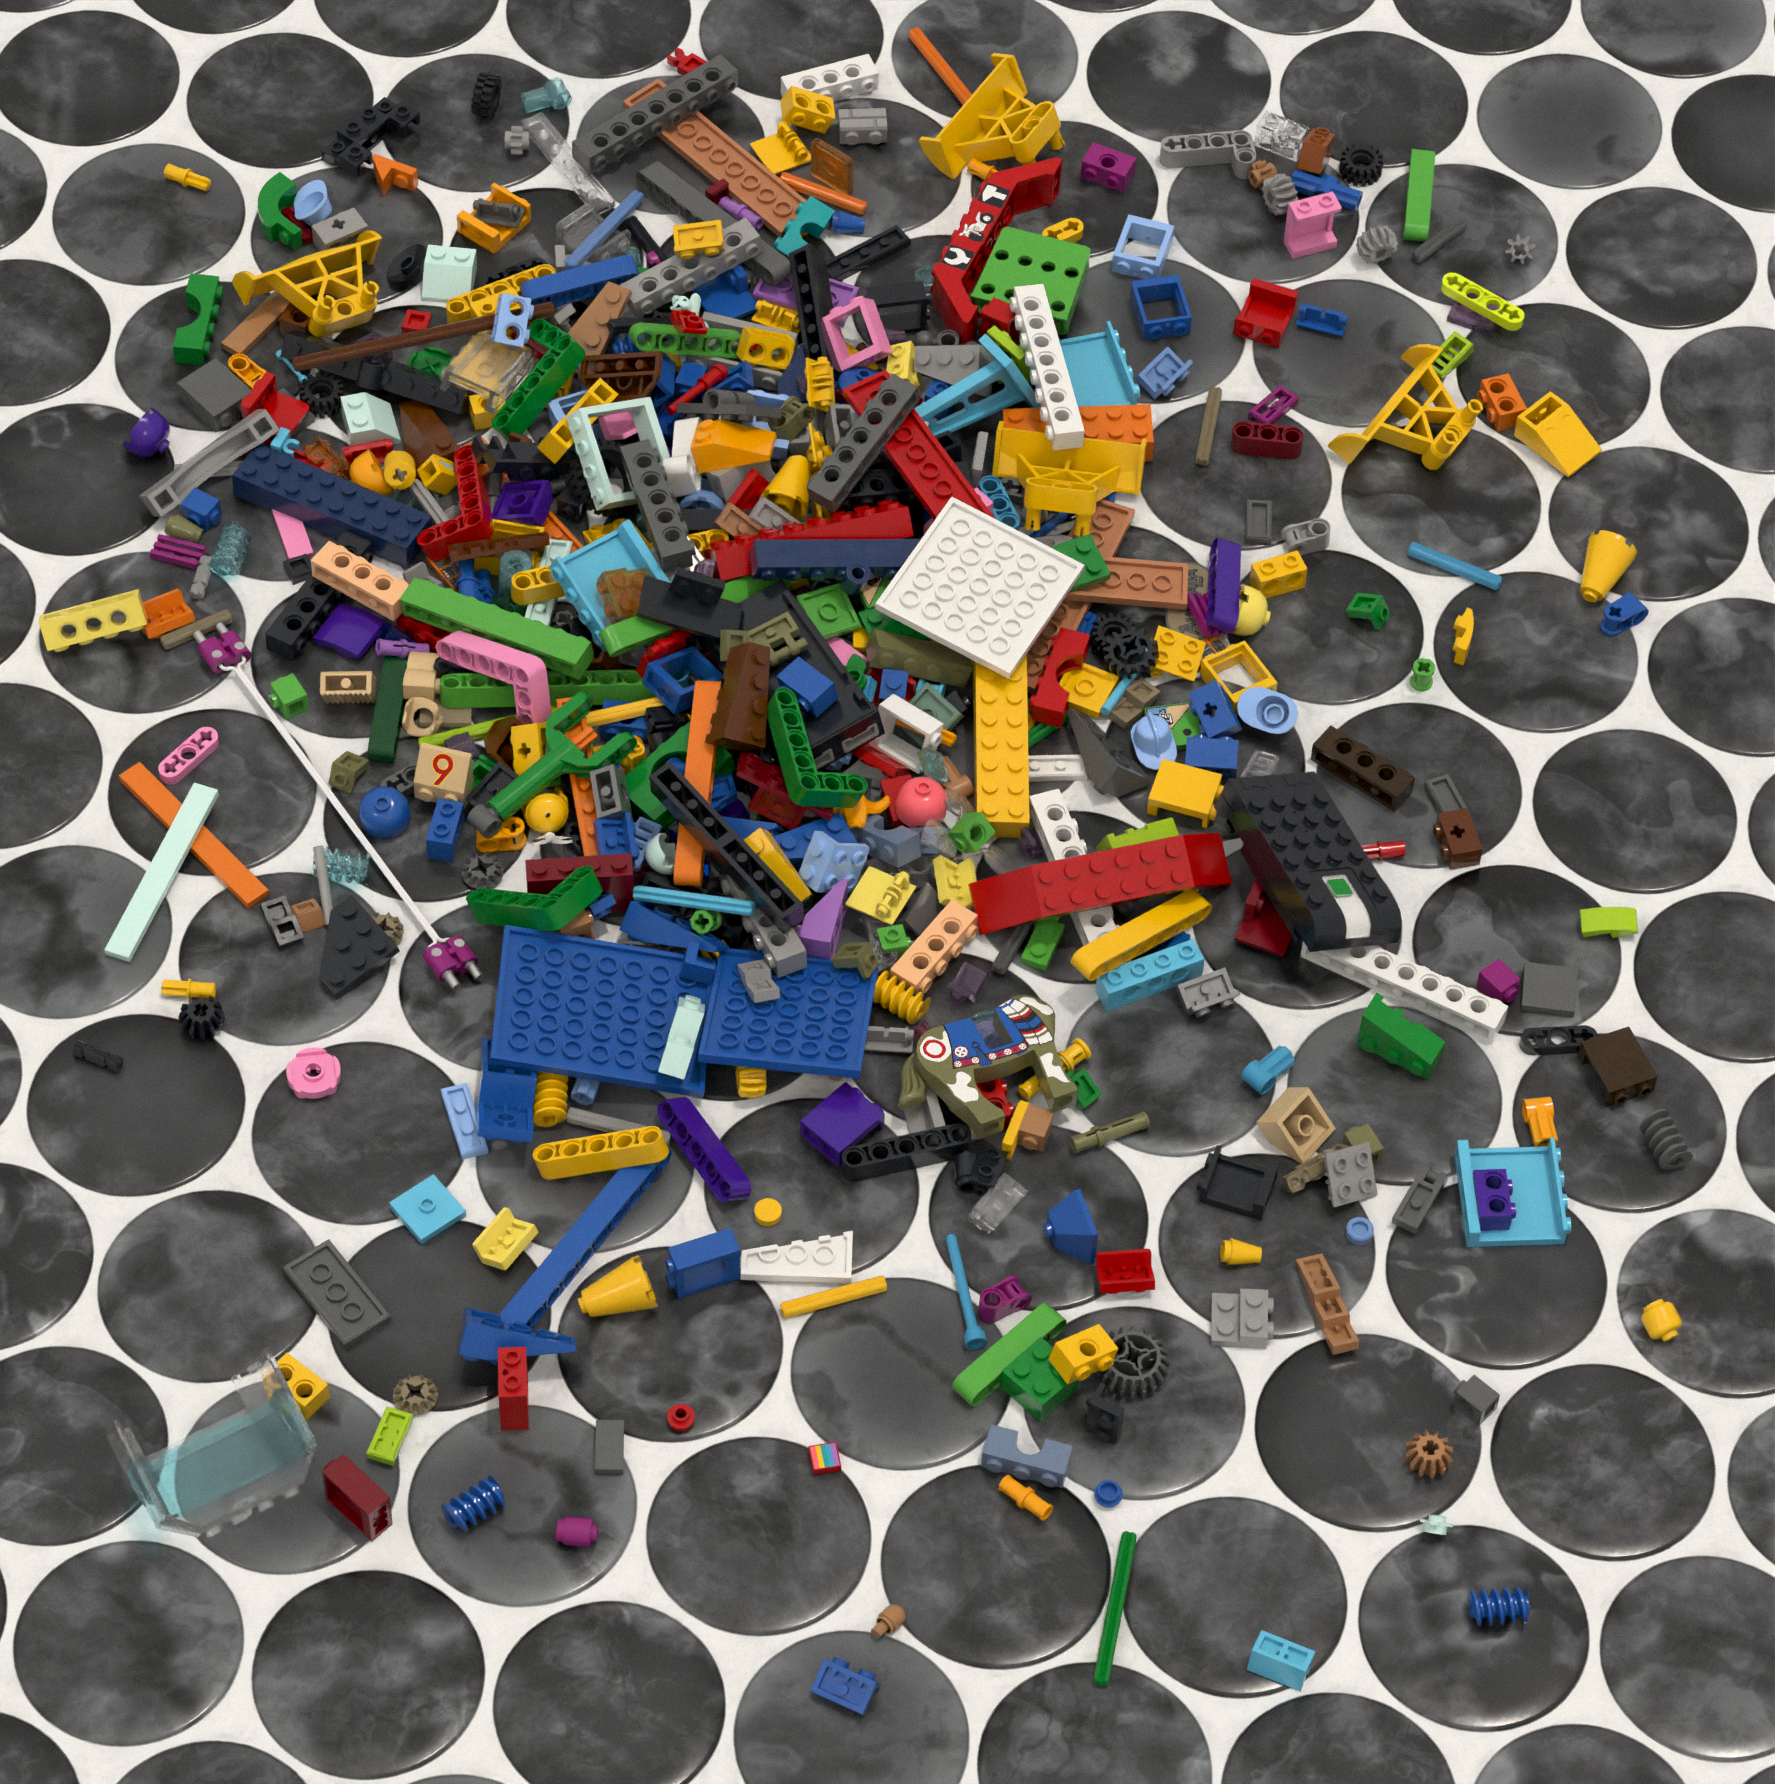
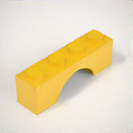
M599 378L566 416L579 408L612 403L618 396V393ZM566 416L555 425L537 446L554 464L574 444ZM598 417L589 418L590 424L592 425Z

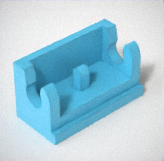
M1261 1630L1251 1651L1247 1670L1301 1692L1306 1675L1309 1674L1315 1651Z

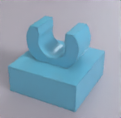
M281 427L271 442L270 448L294 458V451L289 449L299 451L300 442L296 439H290V430Z

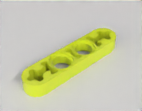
M1447 273L1442 278L1441 290L1446 296L1507 330L1516 331L1523 326L1524 312L1517 306L1457 273ZM1474 293L1478 295V298H1468L1467 294ZM1494 304L1499 309L1490 310L1487 308V305Z

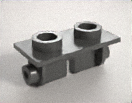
M482 198L473 202V209L477 210L475 214L477 219L486 224L518 228L526 210L515 203L506 204L498 202V204H495L493 201H486Z

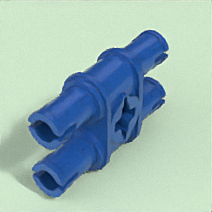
M459 560V579L456 582L458 592L465 596H473L481 602L494 604L495 591L491 588V572L487 569H478L474 573V560Z

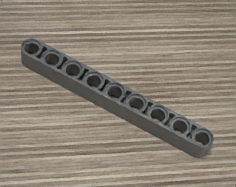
M659 161L652 162L636 173V180L642 189L688 224L721 220L722 228L725 229L738 222ZM761 239L763 252L741 264L768 285L775 286L792 275L791 265L785 256Z

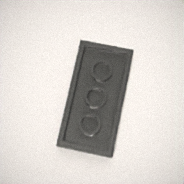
M329 1239L283 1266L284 1274L344 1349L391 1321V1315Z

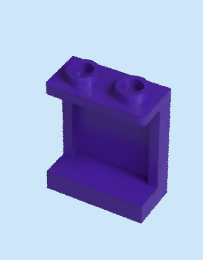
M844 1082L800 1120V1136L840 1167L842 1165V1154L846 1148L856 1145L875 1127L878 1130L884 1127L885 1113L878 1104L871 1103L866 1099L858 1088Z

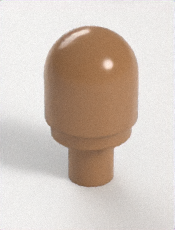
M897 1604L887 1606L876 1619L877 1625L871 1629L873 1636L880 1638L885 1632L888 1634L895 1632L905 1621V1610Z

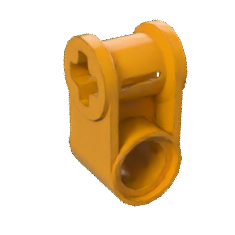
M234 354L228 360V369L251 390H253L255 382L266 373V370L260 368L244 354Z
M510 817L505 822H502L498 833L491 838H485L476 829L477 849L483 853H492L496 851H517L524 848L527 842L524 833V822L518 817Z

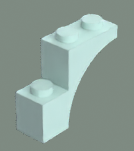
M686 995L685 998L679 997L658 1072L684 1080L704 1016L705 1004L701 1003V999Z

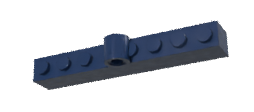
M921 539L754 540L749 551L753 579H761L763 581L774 579L795 581L800 578H811V580L819 581L824 578H835L840 580V586L845 593L858 595L864 590L868 581L873 578L893 580Z

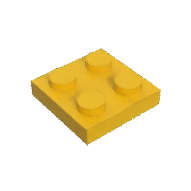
M1084 663L1081 670H1072L1064 673L1059 685L1070 693L1068 708L1099 719L1102 714L1100 708L1117 687L1119 677Z

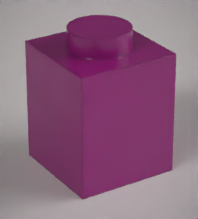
M1498 958L1479 972L1476 987L1484 995L1492 999H1498L1502 1003H1509L1519 993L1520 978Z

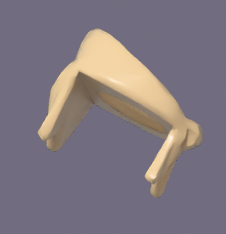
M423 697L410 698L404 708L403 730L415 737L435 734L443 723V717L437 703ZM421 708L429 709L434 716L432 725L426 729L417 727L414 722V714Z

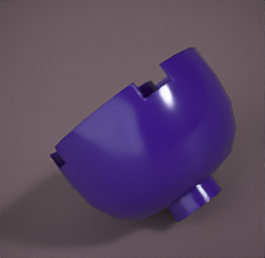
M150 408L151 415L145 413L130 431L129 435L132 437L130 443L126 440L123 443V447L138 457H152L157 452L163 454L170 445V442L167 440L170 435V425L167 419L154 408Z

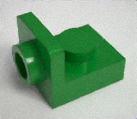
M1356 593L1346 609L1349 617L1370 619L1376 630L1381 629L1390 615L1383 595Z
M1084 1068L1073 1072L1072 1069L1065 1072L1078 1088L1075 1106L1079 1111L1102 1095Z

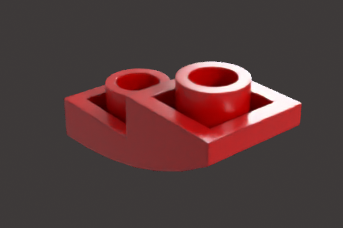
M672 310L670 320L678 332L707 335L708 330L703 317L696 316L695 312L689 310Z

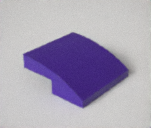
M339 603L313 639L318 646L337 649L340 656L360 659L386 626V623L381 618L365 610Z

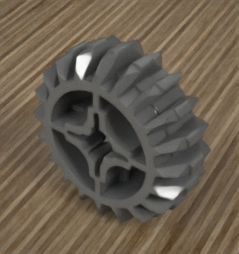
M1133 1325L1129 1332H1126L1122 1327L1119 1329L1118 1334L1111 1331L1109 1337L1119 1348L1117 1352L1123 1350V1354L1116 1356L1114 1364L1109 1369L1096 1372L1097 1377H1101V1383L1109 1385L1110 1393L1119 1390L1120 1397L1125 1395V1393H1129L1131 1399H1133L1135 1393H1139L1144 1398L1147 1391L1154 1394L1156 1387H1162L1164 1384V1379L1168 1377L1169 1373L1168 1367H1170L1169 1352L1167 1348L1163 1347L1162 1339L1155 1340L1154 1332L1146 1335L1144 1327L1140 1332H1136ZM1154 1365L1149 1372L1142 1375V1371L1148 1369V1366Z

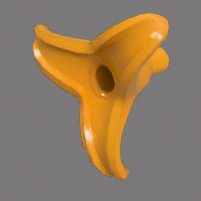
M863 795L854 808H834L833 814L840 812L844 816L849 829L856 827L861 829L866 824L868 813L877 814L886 810L890 804V797L885 795L881 800L871 802Z

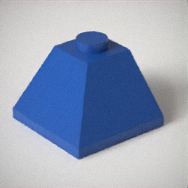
M1078 1189L1047 1211V1221L1043 1224L1046 1238L1052 1240L1055 1249L1088 1264L1095 1263L1098 1232L1082 1192Z

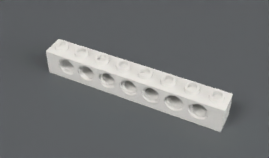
M1036 284L1014 287V295L1010 297L1011 312L1016 314L1015 327L1016 330L1021 332L1020 345L1021 348L1026 350L1025 363L1027 367L1030 366L1031 384L1036 386V403L1041 404V421L1046 422V439L1051 441L1053 450L1083 447L1085 430L1044 285Z
M1059 789L1029 796V815L1049 862L1087 854L1085 841L1083 839L1080 840L1078 836L1077 822L1075 818L1071 819L1068 800L1066 797H1062ZM1111 906L1070 914L1083 946L1120 927L1114 924Z
M1304 941L1302 943L1300 957L1491 1044L1505 1022L1508 1005L1503 1004L1500 1000L1492 999L1479 993L1474 988L1463 986L1449 977H1444L1431 971L1425 966H1419L1410 962L1401 955H1395L1384 950L1379 945L1310 952Z

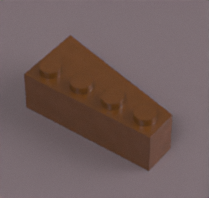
M747 642L730 649L723 674L725 681L722 690L718 692L717 700L719 702L716 713L712 714L710 721L712 728L710 734L706 735L705 743L744 753L765 748L770 647Z

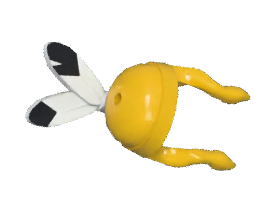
M555 787L553 793L536 795L521 808L527 825L531 829L543 834V836L532 840L533 845H541L548 842L555 844L572 843V838L554 835L556 831L564 826L569 814L568 798L560 787ZM550 813V816L546 817L545 814Z

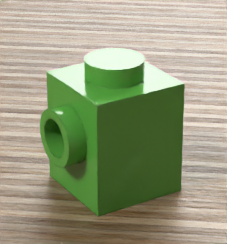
M293 673L280 677L270 683V703L274 709H279L285 720L309 710L307 694Z

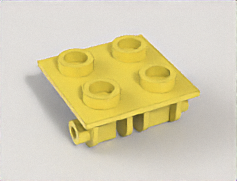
M869 866L845 905L892 926L913 894L916 886L909 883L910 876L904 871L892 876Z

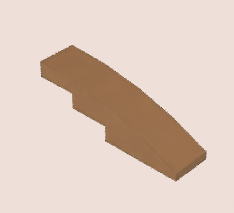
M1323 1254L1296 1259L1308 1299L1332 1354L1359 1349V1339L1350 1324V1314L1341 1298V1288Z

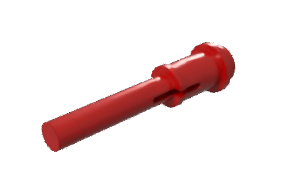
M722 364L712 365L710 371L699 378L694 387L666 408L668 414L672 416L676 413L677 403H689L703 391L707 392L717 383L725 381L728 375L726 367Z

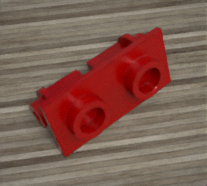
M384 439L341 448L346 470H350V465L354 459L367 450L374 454L380 464H384L386 456L394 450L392 440Z

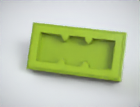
M386 1406L367 1450V1458L394 1466L412 1424L413 1414Z

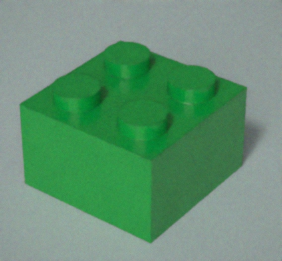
M1042 1337L1037 1339L1002 1370L1000 1384L1001 1389L1039 1422H1042L1076 1392L1080 1385L1079 1380L1067 1384L1048 1360L1053 1347Z

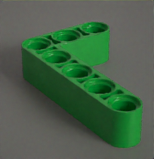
M544 319L534 320L528 329L530 330L529 337L546 351L545 355L492 419V427L507 442H509L508 435L510 432L523 435L585 358V350L571 335Z
M780 687L776 689L767 704V719L791 801L799 806L854 808L857 806L868 788L866 780L858 774L817 772L797 697L788 688Z
M583 866L571 873L548 895L480 888L469 893L466 896V901L477 923L556 931L566 926L600 896L603 889L593 867Z

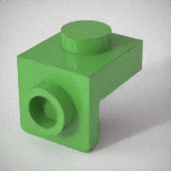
M903 924L877 929L882 952L894 951L897 962L912 945L910 937H906Z

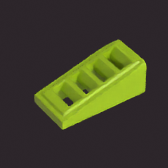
M1454 331L1440 346L1443 350L1431 366L1442 380L1474 352L1473 343ZM1456 346L1461 351L1457 352L1453 347ZM1449 351V352H1450L1451 354H1453L1455 357L1452 358L1451 356H1449V355L1446 354V353ZM1440 358H1445L1449 363L1446 364ZM1436 362L1440 366H1442V371L1436 368L1433 364Z

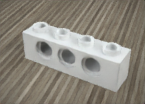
M865 54L782 76L781 95L783 97L790 86H795L831 97L833 101L878 90L879 72L870 55Z

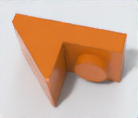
M377 154L373 155V172L383 196L386 195L392 184L415 191L418 186L416 168Z

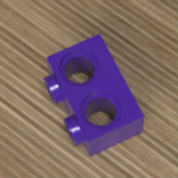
M1506 1169L1473 1170L1480 1231L1509 1230L1511 1220L1516 1218V1205L1510 1201V1196L1513 1194V1184L1511 1179H1507Z

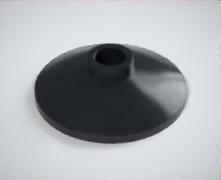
M416 244L400 252L388 267V279L391 282L398 283L418 275L425 262L427 252L425 246Z

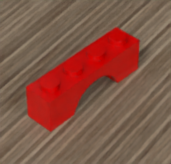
M1061 627L1058 636L1052 637L1050 644L1051 656L1046 655L1043 664L1044 675H1039L1036 683L1037 695L1032 694L1029 703V709L1032 710V721L1059 728L1062 727L1068 710L1070 693L1064 690L1057 680L1066 672L1083 668L1089 651L1090 634Z

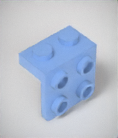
M814 831L798 874L807 886L816 892L828 893L843 878L848 879V893H850L858 883V878L867 860L870 847L859 843H838L823 831Z

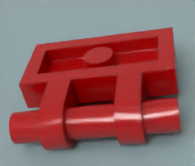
M676 629L669 634V637L665 639L660 638L653 642V646L647 648V652L641 656V663L636 668V672L643 678L648 663L684 650L687 646L685 639L690 637L691 633Z

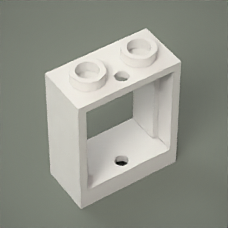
M891 695L880 703L878 707L885 734L869 742V745L920 774L926 768H929L930 763L937 757L936 750L943 738L941 732L944 723L897 695ZM896 719L926 735L922 751L893 734Z

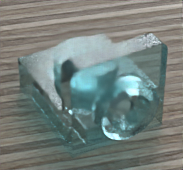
M925 747L917 752L920 768L924 773L921 777L932 778L940 785L949 780L941 753Z

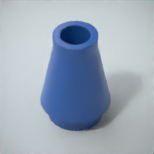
M839 210L834 212L829 223V231H834L835 234L863 233L865 228L864 218H859Z

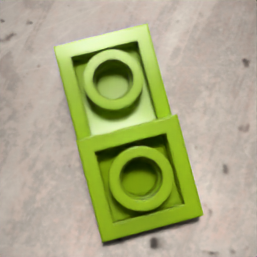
M1598 907L1580 910L1581 928L1584 937L1610 933L1612 938L1638 934L1636 908Z

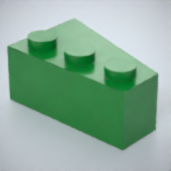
M1376 993L1362 1014L1357 1045L1367 1052H1373L1385 1058L1389 1063L1397 1064L1409 1070L1414 1075L1429 1079L1443 1057L1445 1041L1419 1022L1416 1025L1412 1024L1402 1016L1404 1011L1398 1007L1394 1011L1381 1001L1383 996Z

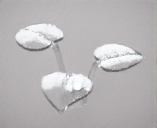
M950 787L944 789V804L953 815L958 817L957 822L967 812H975L971 803L962 794ZM930 819L923 827L920 844L930 846L938 851V853L925 855L928 863L933 868V859L940 855L956 863L959 860L978 854H985L986 862L999 875L1015 870L1009 856L995 845L989 846L988 849L985 847L980 848L977 853H965L955 856L957 852L956 845L949 836L947 829L939 821Z

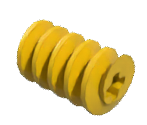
M405 451L390 452L384 459L385 482L394 489L399 490L406 489L413 484L416 477V469L412 456Z
M887 970L884 971L876 981L873 1002L880 1003L884 1009L889 1008L892 1014L898 1013L899 1018L906 1019L910 1025H914L927 1013L931 998L929 997L923 1002V992L913 996L915 987L911 986L905 991L907 984L905 981H902L897 986L898 977L893 976L890 980H887L889 972Z
M537 1071L533 1102V1122L537 1126L552 1127L567 1118L566 1101L568 1095L566 1092L568 1091V1085L566 1083H568V1076Z

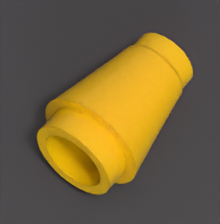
M1233 1238L1223 1240L1221 1243L1220 1261L1226 1262L1227 1265L1260 1263L1261 1247Z

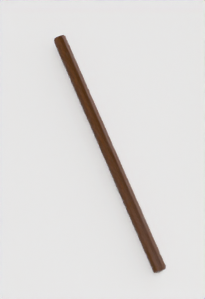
M546 302L534 305L532 319H528V321L554 316L555 308L553 303ZM521 308L510 310V312L518 316L521 313ZM495 314L292 358L293 368L298 372L493 329Z

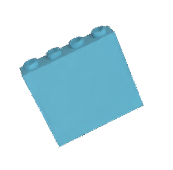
M1110 321L1106 322L1105 332L1059 340L1077 406L1137 405V399L1140 398V389L1138 384L1133 382V371L1131 366L1126 364L1125 349L1120 348L1118 331L1113 330Z
M630 519L621 523L615 531L563 558L556 557L549 566L553 579L559 582L564 590L567 601L573 604L578 612L580 621L588 627L592 633L593 641L597 646L601 647L603 652L607 650L598 635L599 632L612 624L637 616L644 577L649 576L670 583Z
M1550 1137L1549 1145L1543 1147L1469 1149L1468 1140H1457L1454 1157L1466 1247L1565 1244L1567 1233H1571V1219L1566 1217L1565 1210L1568 1209L1567 1194L1562 1193L1564 1172L1559 1171L1558 1166L1561 1163V1150L1556 1148L1554 1137ZM1506 1169L1507 1179H1511L1513 1184V1194L1510 1196V1201L1516 1205V1218L1511 1220L1509 1230L1480 1231L1473 1170Z

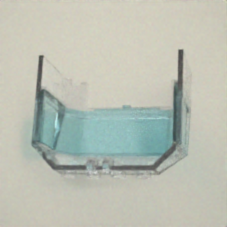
M269 1347L262 1351L255 1364L248 1367L249 1374L242 1378L240 1374H237L231 1378L245 1409L204 1429H200L192 1433V1435L147 1457L144 1456L131 1428L128 1427L123 1430L119 1420L113 1422L106 1437L125 1475L157 1529L194 1537L206 1534L207 1538H210L223 1531L221 1526L231 1521L233 1525L239 1524L248 1519L253 1510L258 1509L259 1513L275 1505L273 1500L281 1496L287 1500L300 1493L299 1487L305 1483L317 1442Z

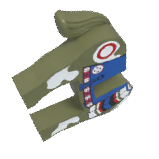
M1029 995L1013 996L994 1010L992 1025L1004 1045L992 1050L988 1049L971 1018L926 1031L918 1040L916 1052L906 1060L901 1071V1093L898 1100V1108L900 1110H910L921 1106L926 1099L927 1088H929L946 1103L952 1113L969 1126L979 1140L1003 1131L1005 1114L1002 1109L989 1102L980 1093L976 1084L1006 1077L1028 1066H1032L1051 1113L1075 1106L1078 1088L1066 1075L1062 1059L1055 1047V1012L1048 1003Z

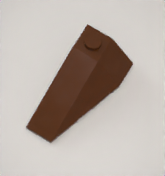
M414 399L399 404L404 451L414 459L415 479L422 481L417 469L432 454L454 462V454L459 449V446L451 432L428 404Z

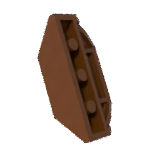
M650 351L588 355L581 362L579 380L590 389L601 378L618 393V396L612 403L646 398L650 396L661 377L663 352Z

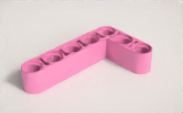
M456 630L437 642L436 650L441 658L458 666L513 684L517 719L523 725L546 722L547 718L552 714L546 666L537 656L461 630Z

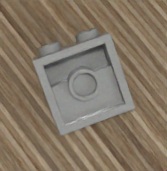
M1240 1288V1294L1212 1293L1211 1346L1266 1349L1268 1338L1273 1339L1274 1323L1268 1322V1314L1273 1315L1274 1298H1268V1290Z

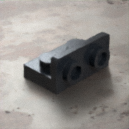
M498 761L465 800L473 808L479 804H484L488 808L487 802L519 775Z

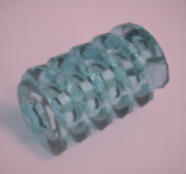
M227 521L223 524L209 563L210 571L220 576H235L241 572V566L247 554L246 551L249 549V543L252 540L251 534L245 530L242 524L235 521Z
M520 550L507 551L500 559L498 595L503 601L508 603H515L511 599L512 577L516 573L530 570L532 567L530 557Z
M326 846L324 853L328 879L331 880L335 875L336 881L341 882L345 876L347 883H352L355 878L356 883L361 885L368 875L370 852H367L364 859H361L360 851L356 852L354 858L351 857L349 849L346 850L344 856L340 855L339 848H336L334 854L330 855L329 847ZM313 857L314 876L318 879L315 858Z

